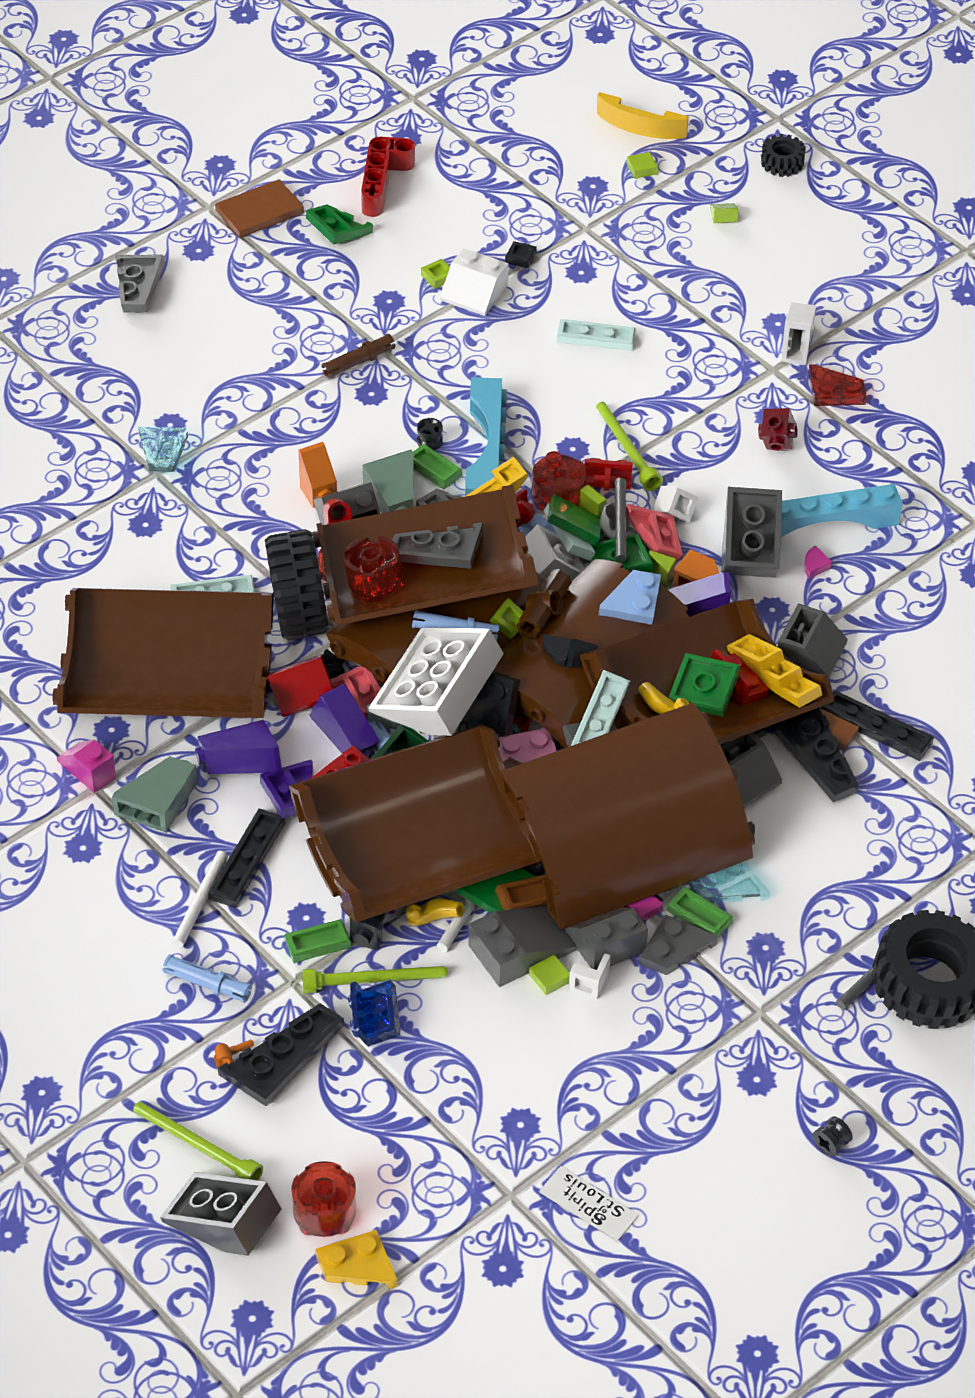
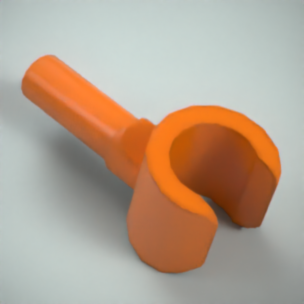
M250 1039L230 1047L225 1043L218 1044L214 1055L216 1066L219 1067L226 1062L228 1064L232 1063V1055L253 1047V1040Z

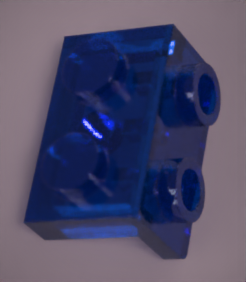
M387 980L362 989L356 981L350 983L348 1003L352 1010L353 1020L350 1021V1027L353 1035L356 1038L359 1037L367 1047L400 1036L396 985L391 980Z

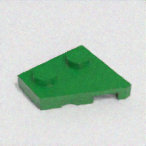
M328 204L306 211V219L333 245L373 233L374 225L371 222L367 221L362 225L353 221L354 215L339 211Z

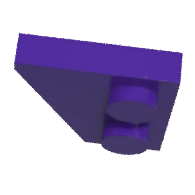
M310 759L283 767L282 771L277 773L260 774V784L281 818L296 815L289 785L311 779L313 776V761Z

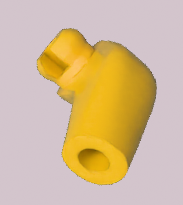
M645 682L638 688L648 707L659 714L689 704L684 698H678L676 702H673L658 691L650 682Z
M436 898L421 906L417 904L410 905L406 909L407 922L412 926H421L441 918H460L463 916L465 908L462 902Z

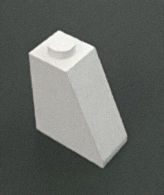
M791 302L785 321L781 362L800 365L807 364L815 323L816 305Z

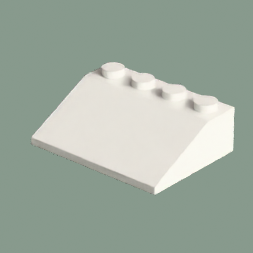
M421 628L368 709L373 714L428 735L452 736L504 653L490 629Z

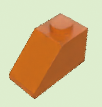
M324 442L298 449L300 489L312 508H315L314 498L337 492V480Z
M690 549L674 569L673 588L718 574L719 570L715 560Z

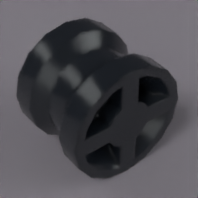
M424 418L418 422V446L420 447L425 444L433 450L439 449L443 444L442 422L435 418Z
M831 1116L825 1122V1127H819L812 1135L816 1146L828 1156H835L840 1151L841 1145H847L853 1139L849 1126L836 1116Z

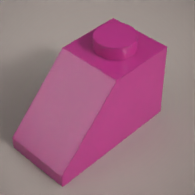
M96 740L79 742L57 757V762L93 793L116 778L114 755Z

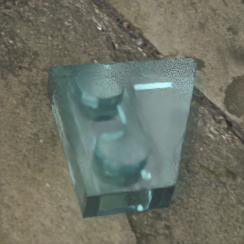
M138 427L149 471L175 472L189 436L187 428Z
M745 862L688 882V885L695 893L713 904H719L724 901L730 903L742 902L744 897H759L760 901H766L770 895L767 887Z

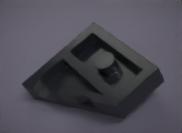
M499 672L491 673L461 721L474 726L484 725L502 736L511 735L520 680Z

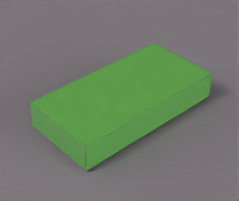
M423 444L413 451V469L443 490L462 477L461 468L427 445Z
M687 887L667 907V911L680 920L715 934L718 938L733 923L732 915Z
M342 919L284 934V941L293 963L351 948V941Z

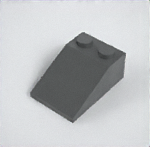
M728 486L721 573L729 572V575L776 577L780 569L782 490Z
M546 906L494 911L469 923L468 946L499 987L529 974V967L552 955L560 959L577 950V946L564 929H560L548 913Z
M194 1172L161 1215L160 1219L163 1223L218 1250L249 1256L282 1208L265 1181Z

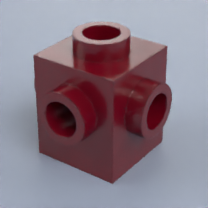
M790 408L764 409L762 424L758 426L759 439L763 440L767 450L781 451L783 449H792L793 438H797L798 427Z

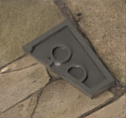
M163 254L115 255L123 312H148L165 264Z
M483 522L474 523L473 528L458 530V526L447 527L445 532L432 533L430 530L395 534L389 550V560L393 562L471 569L483 534Z

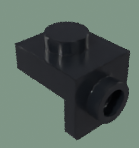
M389 912L359 922H355L350 918V941L360 947L377 951L382 943V923Z

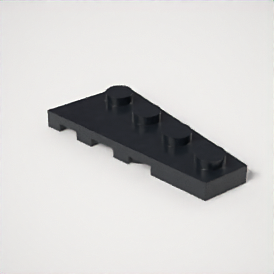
M820 707L770 725V728L833 803L857 792L858 783L846 757L842 756L836 736L833 737L826 715L822 714Z
M319 1003L289 1022V1027L277 1034L273 1032L265 1037V1042L252 1050L248 1048L240 1053L237 1060L230 1064L226 1062L217 1068L218 1075L261 1104L267 1106L344 1026V1018Z

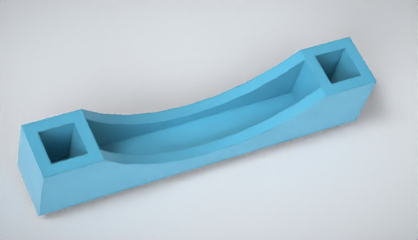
M471 377L470 415L478 421L485 432L488 442L476 462L466 469L465 496L494 478L491 471L503 464L499 463V460H504L505 444H500V441H505L506 425H501V423H506V407L501 406L507 405V389H502V378Z
M895 484L783 500L781 537L805 526L829 521H850L866 525L872 529L897 526L900 524L903 502Z

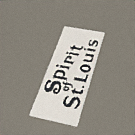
M562 1166L559 1167L539 1191V1193L616 1241L639 1215Z

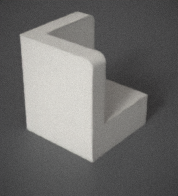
M661 486L653 510L672 515L684 522H690L699 497L678 487Z
M604 953L597 970L592 969L587 961L584 960L580 961L579 964L574 963L570 971L569 991L598 999L609 974L611 955Z

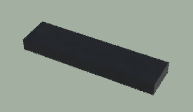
M836 690L832 692L834 702L820 707L858 726L859 733L918 761L923 758L934 741L933 736Z
M258 808L208 892L210 900L233 908L237 907L286 823L285 818H281L279 814Z

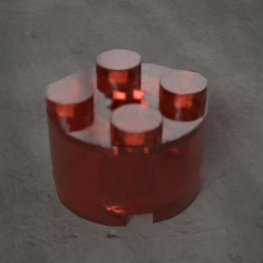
M557 451L548 452L546 457L540 459L532 469L531 494L536 507L544 512L553 494L579 506L580 490L585 487V464L573 457L561 455Z
M378 536V540L369 541V537H364L352 542L344 552L345 557L343 558L348 586L354 594L365 597L370 602H378L382 600L383 596L394 592L404 584L398 546L392 539Z
M319 1161L309 1164L299 1176L298 1174L295 1176L291 1186L292 1211L295 1222L299 1226L300 1231L305 1235L330 1237L337 1234H345L349 1231L357 1212L354 1177L335 1162Z

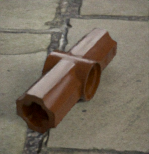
M561 569L552 570L538 592H530L527 595L526 610L516 624L520 634L525 635L528 639L536 638L550 616L561 613L563 608L562 598L572 583L569 574L562 572Z

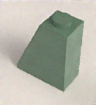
M411 449L362 465L363 483H372L381 513L413 507V451Z
M171 756L167 757L114 792L112 795L114 815L166 833L197 785L196 765L187 760H180Z

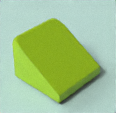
M735 203L710 204L713 223L738 222L739 209Z
M650 550L649 556L653 562L654 572L649 573L660 574V584L668 589L674 578L676 559Z

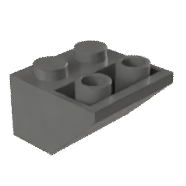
M371 482L362 483L313 499L322 525H324L323 507L332 498H339L351 507L352 519L381 514ZM342 505L333 507L331 511L333 518L342 516L344 510Z
M798 603L778 640V648L782 649L783 654L799 667L813 673L827 674L828 678H830L847 645L848 639L824 611Z
M753 732L720 744L729 766L734 767L737 772L739 781L736 784L744 808L782 784L781 775L766 744Z

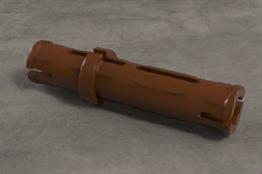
M389 333L371 342L367 340L362 343V346L322 363L321 368L324 369L322 371L326 378L330 379L332 376L367 360H376L378 355L395 349L396 345L393 343L395 341Z

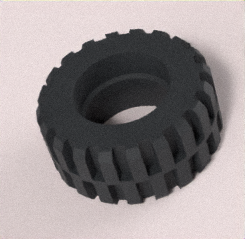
M302 529L269 535L264 541L282 638L291 640L324 634L329 629L312 532Z
M920 910L917 912V915L911 912L903 915L901 920L897 919L892 922L881 938L872 965V982L876 985L875 991L880 999L884 998L883 1004L889 1011L892 1009L896 1011V1016L904 1021L906 1018L912 1021V1025L921 1027L922 1024L928 1025V1029H939L940 1025L950 1028L956 1026L957 1021L964 1023L969 1020L971 1015L975 1014V927L969 922L967 924L963 923L959 916L954 914L952 917L947 916L944 911L935 910V913H929V910ZM916 957H929L939 960L954 972L957 979L947 982L927 979L916 972L908 960Z

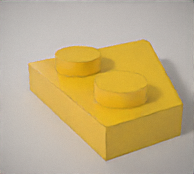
M377 1230L315 1249L316 1258L326 1282H351L354 1285L367 1286L368 1282L387 1283V1288L398 1287L397 1277Z

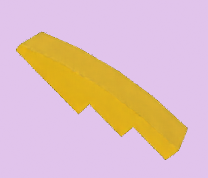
M750 634L727 646L728 651L731 654L735 653L768 688L799 708L822 696L820 685L804 678L801 667L784 659L782 649Z

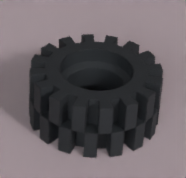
M779 134V137L772 135L771 139L768 137L762 144V168L765 167L764 170L766 172L771 170V175L779 173L778 177H783V174H786L787 177L791 176V173L794 175L798 174V170L801 171L803 169L806 147L803 141L799 142L797 137L792 139V135L789 134L787 137H784V134Z

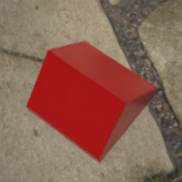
M323 654L270 672L267 676L282 717L315 706L321 695L333 689Z

